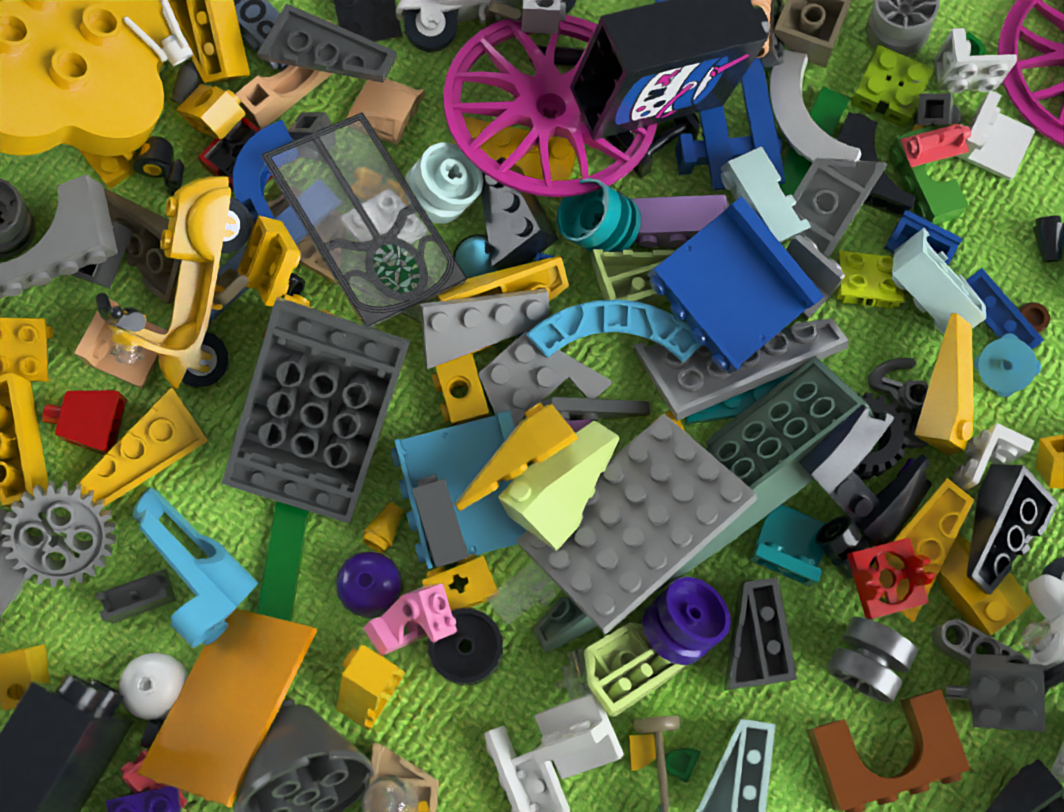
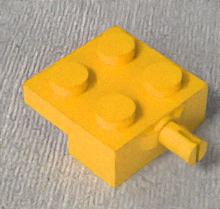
M258 215L237 269L239 275L242 274L248 278V284L245 287L257 289L264 304L271 307L274 306L277 297L281 298L286 295L289 287L288 280L292 270L298 266L300 261V250L282 221Z

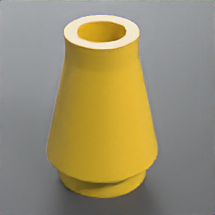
M388 502L386 507L363 530L362 542L379 553H384L387 548H391L400 520L405 513L404 510L398 505Z

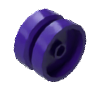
M688 576L678 578L645 609L642 618L644 634L653 649L671 663L680 665L693 664L701 659L728 634L731 624L729 609L720 594L704 581Z

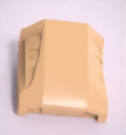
M387 78L384 83L367 80L351 107L347 118L363 112L380 140L398 145L404 135V128L408 126L409 119L416 114L418 104L421 103L420 100L424 99L425 91L423 89H413ZM360 120L346 126L370 137Z

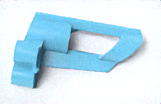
M149 487L136 502L133 509V517L140 524L139 529L196 595L195 598L185 603L171 616V626L192 648L197 647L202 642L204 645H209L226 630L228 623L225 619L257 586L258 582L219 542L199 534L157 490ZM166 512L209 558H194L158 521L161 515Z

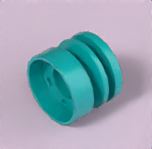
M587 178L580 180L579 183L584 184V182L593 183L602 188L583 195L562 197L557 210L559 232L567 240L585 247L591 252L593 249H603V252H623V250H628L636 240L641 227V213L638 205L631 198L619 191H615L612 187L598 179Z

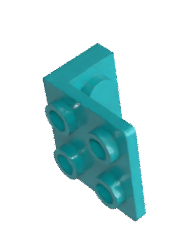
M781 504L766 516L749 561L810 587L819 581L822 569L818 568L823 552L816 544L815 537L826 523Z

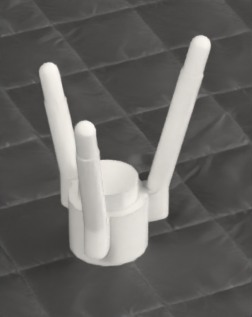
M168 0L160 1L164 8L162 13L172 35L161 42L164 46L162 49L129 17L123 18V21L158 55L161 62L169 59L172 66H175L193 55L189 44L179 28Z

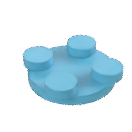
M1006 334L1001 339L991 342L974 361V367L979 372L984 383L995 390L1001 397H1009L1014 392L1024 389L1031 383L1034 376L1038 375L1041 371V364L1036 359L1033 350L1014 334Z

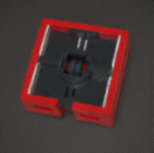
M243 117L222 140L215 138L198 156L203 168L213 176L228 177V186L234 191L233 170L236 159L243 146L260 129ZM272 174V175L269 177V179L267 180L266 184L271 180V178L274 176V174Z

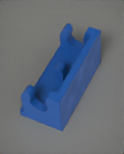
M906 210L897 222L884 249L894 254L895 249L925 228L930 234L927 237V242L937 254L941 251L944 252L948 257L945 263L949 265L963 238Z

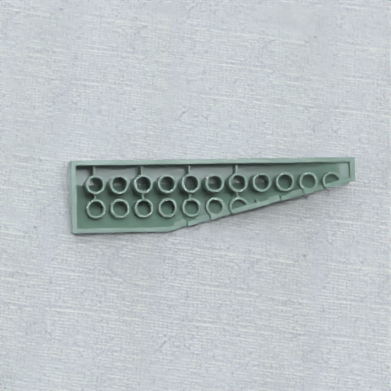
M816 356L707 440L706 444L708 447L706 450L756 493L757 501L652 594L721 550L814 480L799 461L858 407L863 404L869 408L868 404ZM869 408L868 416L875 418L874 414ZM561 597L532 630L543 650L548 653L597 626L569 597L567 599Z

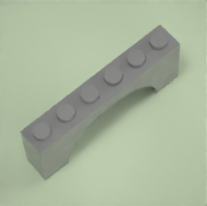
M85 174L58 185V207L54 220L46 234L33 248L23 255L0 263V299L6 296L20 295L27 288L46 285L53 278L61 275L75 274L79 271V268L90 264L103 263L108 257L118 254L103 184Z

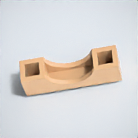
M289 65L282 72L271 77H261L258 75L235 93V95L240 99L241 103L239 106L244 110L246 116L262 130L333 73Z

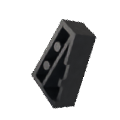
M500 157L496 162L502 165L506 159ZM516 164L509 169L525 176L521 167ZM482 172L484 182L481 196L492 267L503 270L527 264L536 257L537 253L543 252L559 240L536 195L505 186Z

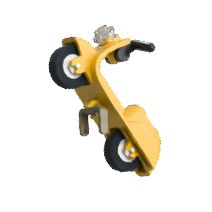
M207 176L196 179L182 186L174 193L173 197H169L167 200L166 216L170 218L168 230L164 229L162 232L160 247L165 249L164 254L168 258L181 260L172 318L167 333L160 334L144 328L147 321L146 315L140 313L134 307H126L124 309L119 306L111 307L109 297L105 293H99L96 296L99 314L113 331L112 341L115 342V346L111 348L110 354L116 356V361L119 363L136 364V360L144 358V353L141 352L142 347L157 352L161 372L175 390L181 382L196 388L208 387L220 380L229 364L228 351L224 342L215 334L208 332L207 328L211 309H222L248 284V278L242 274L237 276V272L232 268L225 270L218 278L217 274L221 254H229L239 250L248 241L252 231V219L247 208L239 200L231 197V188L228 187L229 179L226 176Z

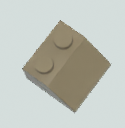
M787 0L774 33L791 51L807 54L808 62L826 68L852 0Z

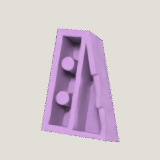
M726 195L633 198L641 213V227L635 242L637 245L645 248H680L730 206Z

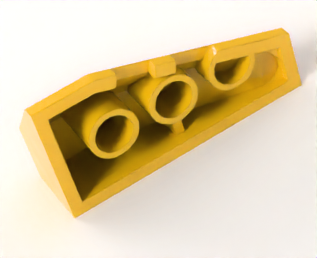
M957 313L950 314L914 433L915 436L946 455L965 451L967 441L973 433L972 424L974 421L972 325Z
M958 533L936 580L967 624L990 636L1019 617L1032 604V601L1011 573H1008L990 595L984 594L966 576L971 543Z

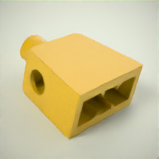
M45 644L0 654V705L2 710L16 708L32 681L50 684Z

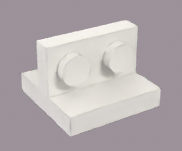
M593 692L541 711L534 716L543 737L541 738L542 744L532 751L533 757L537 765L553 760L561 780L617 761L624 756L605 709Z

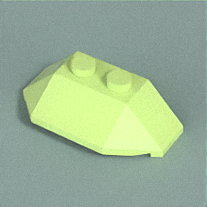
M629 622L584 650L588 686L609 716L614 717L659 688L688 666L671 663L661 657L649 644L644 634L643 624Z

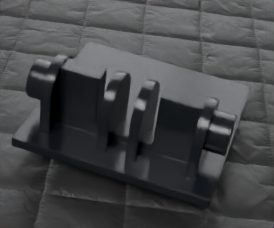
M334 0L340 27L374 42L402 36L400 22L396 18L395 0Z

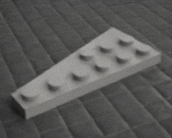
M832 318L794 323L791 328L782 329L740 365V369L730 374L726 370H720L711 358L713 354L706 345L698 348L685 362H681L661 345L645 347V343L634 344V353L678 421L798 370L815 356L821 360L848 348L849 340Z

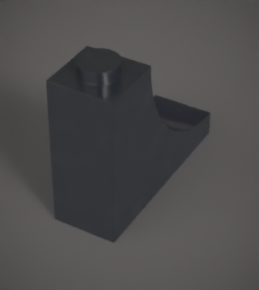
M849 112L836 140L848 146L859 148L861 151L859 160L879 162L875 151V130L878 122L870 120L866 115ZM883 171L863 204L901 218L906 210H911L916 197L899 188Z

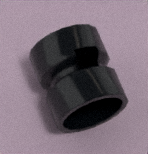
M846 515L839 516L826 523L818 531L815 542L826 557L831 558V563L843 578L849 579L854 577L847 554L873 546L866 537L861 536L862 532L850 516ZM873 558L872 561L870 562L868 568H870V567L874 564V562H875V559H874V558Z

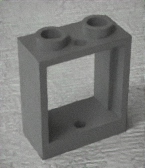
M435 474L417 480L419 487L412 488L436 567L468 558L469 555L445 478L438 480Z

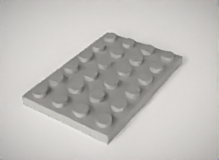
M663 414L609 460L605 471L600 473L594 486L596 491L592 499H588L582 512L583 519L579 527L557 551L528 530L516 541L528 556L606 635L757 501V495L668 416Z

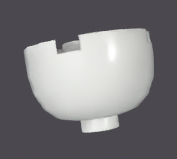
M159 652L143 654L132 660L123 670L119 681V693L124 696L122 700L124 707L137 718L148 721L165 720L189 675L185 666L173 656Z

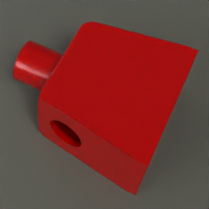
M115 390L67 391L64 395L62 406L45 405L42 419L44 423L57 425L55 435L63 441L105 455L117 443L127 399L119 391Z

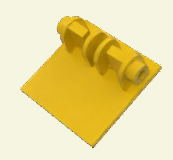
M0 317V376L13 372L28 381H49L47 338L52 339L53 327L47 326L46 318Z

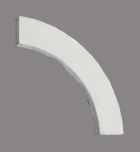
M784 50V62L772 68L770 92L777 123L788 143L800 156H804L812 163L818 157L859 160L861 156L859 148L848 146L826 134L807 112L802 98V80L808 62L807 54Z

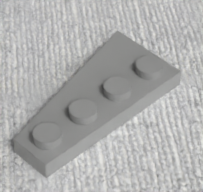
M543 288L420 304L425 367L427 369L531 330L549 317V292Z

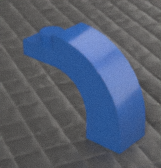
M282 120L263 128L252 136L241 149L234 165L233 189L235 197L247 208L254 223H256L258 215L274 219L264 198L266 182L273 172L262 154L292 142ZM296 147L271 157L278 169L299 160Z

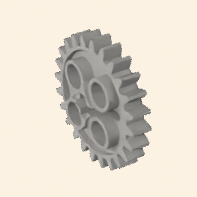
M49 481L47 491H44L37 484L33 490L34 496L24 491L21 496L23 503L14 500L11 505V509L14 512H7L4 518L9 524L3 525L1 529L2 534L8 535L3 538L2 547H12L7 551L6 559L17 558L13 569L18 570L25 567V579L33 574L38 575V585L45 578H49L50 585L53 588L58 579H62L64 585L69 587L72 577H75L80 584L83 583L84 572L94 577L96 574L95 565L99 567L105 566L106 559L104 556H111L113 548L109 545L114 544L116 535L110 533L115 530V522H106L111 518L112 511H101L105 500L100 499L93 502V490L83 495L81 494L82 484H78L72 491L69 490L67 481L63 482L61 489H56L53 481ZM64 507L71 514L67 517H59L54 513L53 509ZM38 513H44L47 519H45L42 516H39ZM29 527L39 528L43 535L33 537L27 533L26 529ZM55 531L57 534H60V535H57V536L55 537V536L53 535V532ZM62 532L66 534L65 538L61 535ZM87 532L92 536V539L81 541L77 539L75 534ZM72 550H74L77 553H80V555H74L72 553ZM60 552L64 555L65 559L55 561L48 554Z

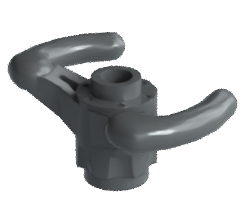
M899 357L878 365L868 375V384L874 391L887 395L889 400L898 406L895 409L898 414L904 413L906 419L902 423L903 425H909L910 430L905 435L906 438H910L909 445L906 448H923L930 444L915 436L914 433L929 386L926 382L919 380H909L906 383L885 378V375L891 371L913 369L916 366L914 358Z

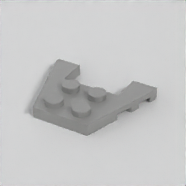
M527 331L478 373L495 415L510 410L515 428L525 416V411L540 403L567 378L589 399H595L612 384L610 379L560 350L546 358L525 335L528 333Z

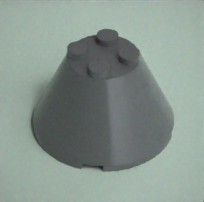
M284 700L256 752L237 793L234 812H343L357 802L369 789L367 781L369 777H374V770L370 760L314 709L306 705H295L293 700Z

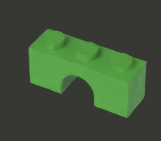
M927 126L896 137L889 148V159L891 164L897 167L900 173L904 191L916 197L914 201L915 214L935 225H939L959 218L969 205L956 179L947 182H937L928 176L926 167L934 165L936 161L910 168L900 140L933 131L931 126Z

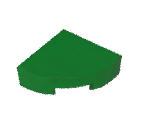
M679 748L664 755L666 773L687 783L701 751L693 748Z

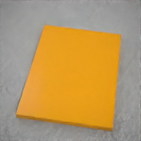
M236 608L225 619L228 623L226 630L214 642L204 645L177 700L170 709L137 772L140 776L154 780L158 784L162 783L205 798L206 801H213L227 807H231L250 764L262 744L317 632L311 626Z

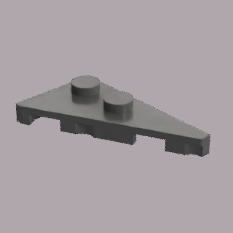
M550 397L542 402L543 406L553 404L565 421L591 419V422L594 420L597 422L603 419L638 417L650 414L649 401Z

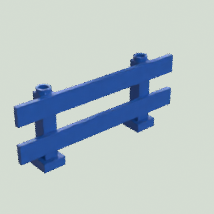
M655 0L654 3L661 2V1H666V0ZM761 58L754 59L740 80L751 136L729 138L723 106L698 112L703 140L693 141L692 133L679 135L674 147L679 175L691 174L695 166L708 165L713 191L727 190L721 179V167L728 161L762 146L781 177L778 184H785L786 179L781 159L782 140L776 134Z

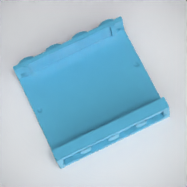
M510 410L497 413L495 416L402 440L396 439V447L390 449L395 468L402 467L404 479L398 480L403 500L410 499L413 511L407 512L411 531L418 530L421 543L415 544L419 563L426 562L427 569L436 565L412 488L419 487L417 483L419 479L435 474L438 480L445 478L468 555H478L518 544L516 540L527 531L508 516L498 498L514 479L507 482L503 480L499 483L500 486L496 490L461 511L454 505L456 500L515 429Z

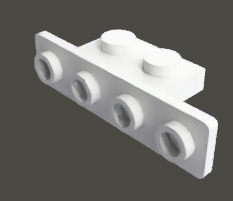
M504 726L484 733L486 749L495 762L499 773V783L503 790L506 791L512 806L511 812H571L551 760L537 765L532 751L517 757Z

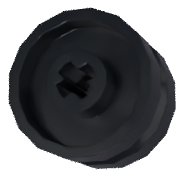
M457 608L451 611L452 616L456 620L457 632L433 643L428 638V655L434 668L447 681L460 686L477 685L489 679L498 669L503 656L502 636L497 624L486 613L473 608ZM465 640L470 641L472 645L471 651L463 653L459 649V645H464Z

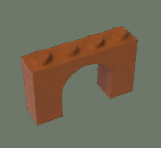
M941 689L931 690L900 700L912 732L914 751L907 767L891 777L878 776L864 766L857 754L845 719L806 730L833 810L862 812L866 810L864 806L866 803L876 800L878 805L887 804L898 800L897 793L909 790L910 795L925 792L930 789L928 783L940 780L942 785L956 782L962 779L960 773L971 770Z

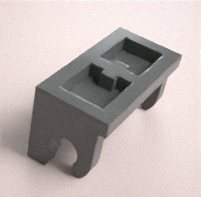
M166 569L96 594V598L101 600L104 610L100 611L102 620L112 624L176 601Z

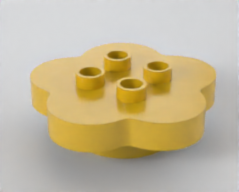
M0 0V153L18 156L34 155L50 150L60 144H68L95 155L117 156L130 153L141 147L152 134L163 109L164 90L158 73L165 62H161L158 55L123 21V18L129 17L162 49L164 46L161 42L172 35L162 13L164 8L161 1Z

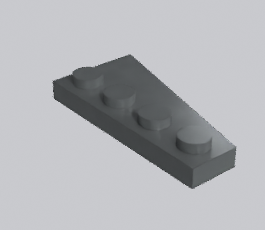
M287 3L257 53L260 60L384 83L397 59L396 51Z

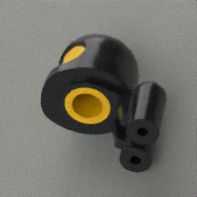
M150 136L140 147V153L135 157L133 169L138 174L153 178L164 177L167 193L171 196H174V193L181 188L185 166L180 159L173 161L174 149L171 143L159 136Z

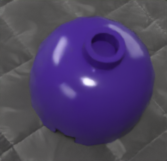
M371 551L357 553L347 559L339 569L336 580L337 596L344 608L356 616L368 619L382 616L399 599L403 587L401 573L394 562L381 553Z

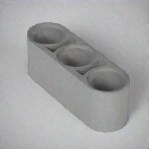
M958 619L940 623L932 631V642L935 647L970 667L971 654H976L978 644L985 648L987 655L1007 656V663L1010 661L1012 663L1029 664L1030 662L1028 658ZM948 627L952 628L957 634L955 644H951L946 639L945 633Z

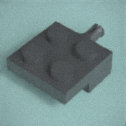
M971 654L968 686L947 685V699L968 700V704L972 709L973 727L1045 732L1044 665L1007 663V656Z

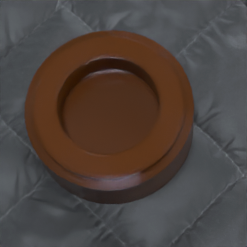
M1031 302L1019 309L1021 314L1038 333H1041L1048 327L1050 314L1043 305Z

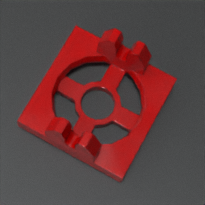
M910 537L847 554L866 619L878 618L929 603L924 585L931 584L935 575L933 572H924L923 566H927L931 561L930 558L923 554H914ZM885 553L897 556L903 561L905 568L895 570L892 566H889ZM873 558L877 566L876 569L868 568ZM883 569L888 570L893 577L892 585L889 588L883 587L879 582L880 572ZM908 578L910 583L908 592L899 601L895 589L900 580ZM883 593L885 594L887 604L878 599L881 598Z

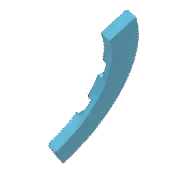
M619 299L598 300L569 307L551 315L525 334L546 358L576 339L605 332H619L641 336L661 345L681 362H685L701 347L691 335L692 328L685 321L679 320L675 315L649 304Z

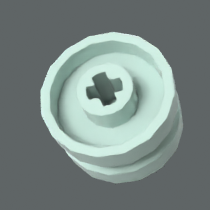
M443 142L430 146L405 176L407 184L431 222L443 224L456 220L481 193L484 182L482 171L466 158L457 145ZM405 193V198L408 201L409 205H411L412 202Z

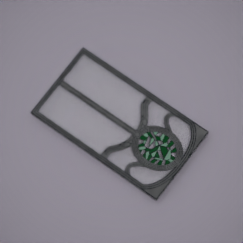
M363 112L261 154L262 160L364 326L373 328L375 325L467 281L464 272Z

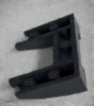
M862 404L801 459L799 463L837 505L850 516L859 529L878 546L886 544L899 532L914 514L931 488L932 483L926 479L925 469L929 466V460L923 454L876 496L855 474L853 470L872 450L894 420L891 414L883 410L878 419L868 416L869 408Z

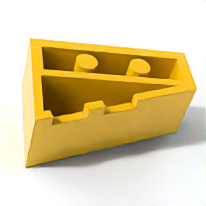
M168 0L179 28L193 52L191 58L204 83L226 82L250 76L234 0Z

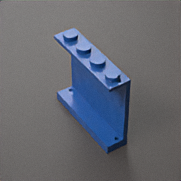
M742 196L647 274L651 279L650 285L654 291L660 296L664 294L672 304L670 309L679 320L687 322L692 328L691 335L701 346L706 345L713 354L711 358L720 370H726L729 374L740 369V365L806 309L814 306L824 298V295Z

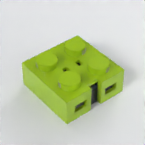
M878 45L850 105L871 114L874 111L883 114L882 119L905 129L919 103V94L924 92L934 68L882 45Z

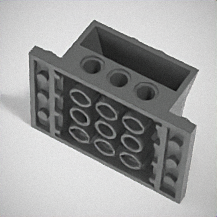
M277 297L222 484L350 524L410 340Z

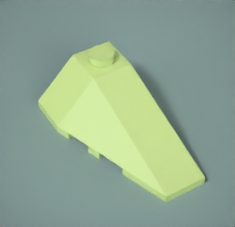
M595 420L576 433L579 439L541 463H533L498 496L506 513L512 520L556 551L579 527L583 519L582 512L588 499H592L596 491L594 486L599 475L605 471L619 441L617 434Z

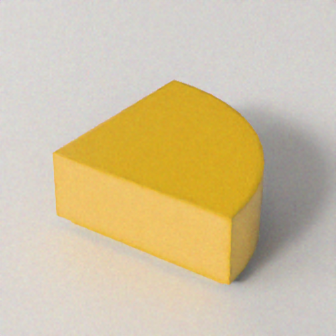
M654 734L628 736L630 770H638L649 765L656 758Z

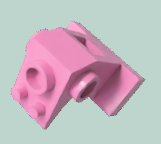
M442 583L424 586L403 594L381 617L369 621L363 627L380 656L429 636L433 643L457 632L456 620L452 616ZM404 625L409 630V634L403 635Z

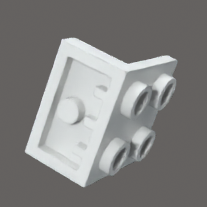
M953 28L934 58L938 91H949L950 93H960L965 90L993 91L999 87L1017 62V56L1015 54L970 56L971 44L969 40H966L965 28Z
M990 90L979 105L969 125L971 137L966 139L969 152L956 156L1010 181L1018 170L1035 130L1001 114V108L996 107L1001 95Z
M996 423L987 430L983 429L979 436L972 437L969 440L964 454L968 455L964 466L959 465L956 469L952 482L956 483L964 492L979 483L988 461L993 464L1008 465L1029 453L1034 440L999 423Z

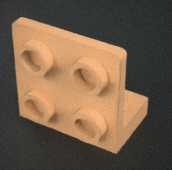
M109 299L111 307H120L116 301ZM97 310L74 354L85 364L142 388L159 358L158 353L135 346V350H138L137 352L118 349L122 344L112 341L113 331L109 328V324L100 316L99 310ZM146 321L144 328L160 334L168 332V330Z

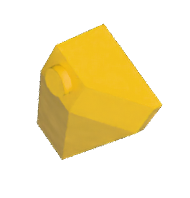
M555 256L467 278L435 294V298L439 302L545 288L549 292V301H551L568 288L569 283L561 256ZM489 345V346H487V347L481 348V349L476 350V351L471 352V353L473 354V353H476V352H478V351L484 350V349H486V348L491 347L492 345Z
M540 402L524 412L527 418L516 426L454 503L459 511L496 490L500 486L499 483L503 480L507 482L521 475L531 462L541 463L579 439L553 404L543 406Z

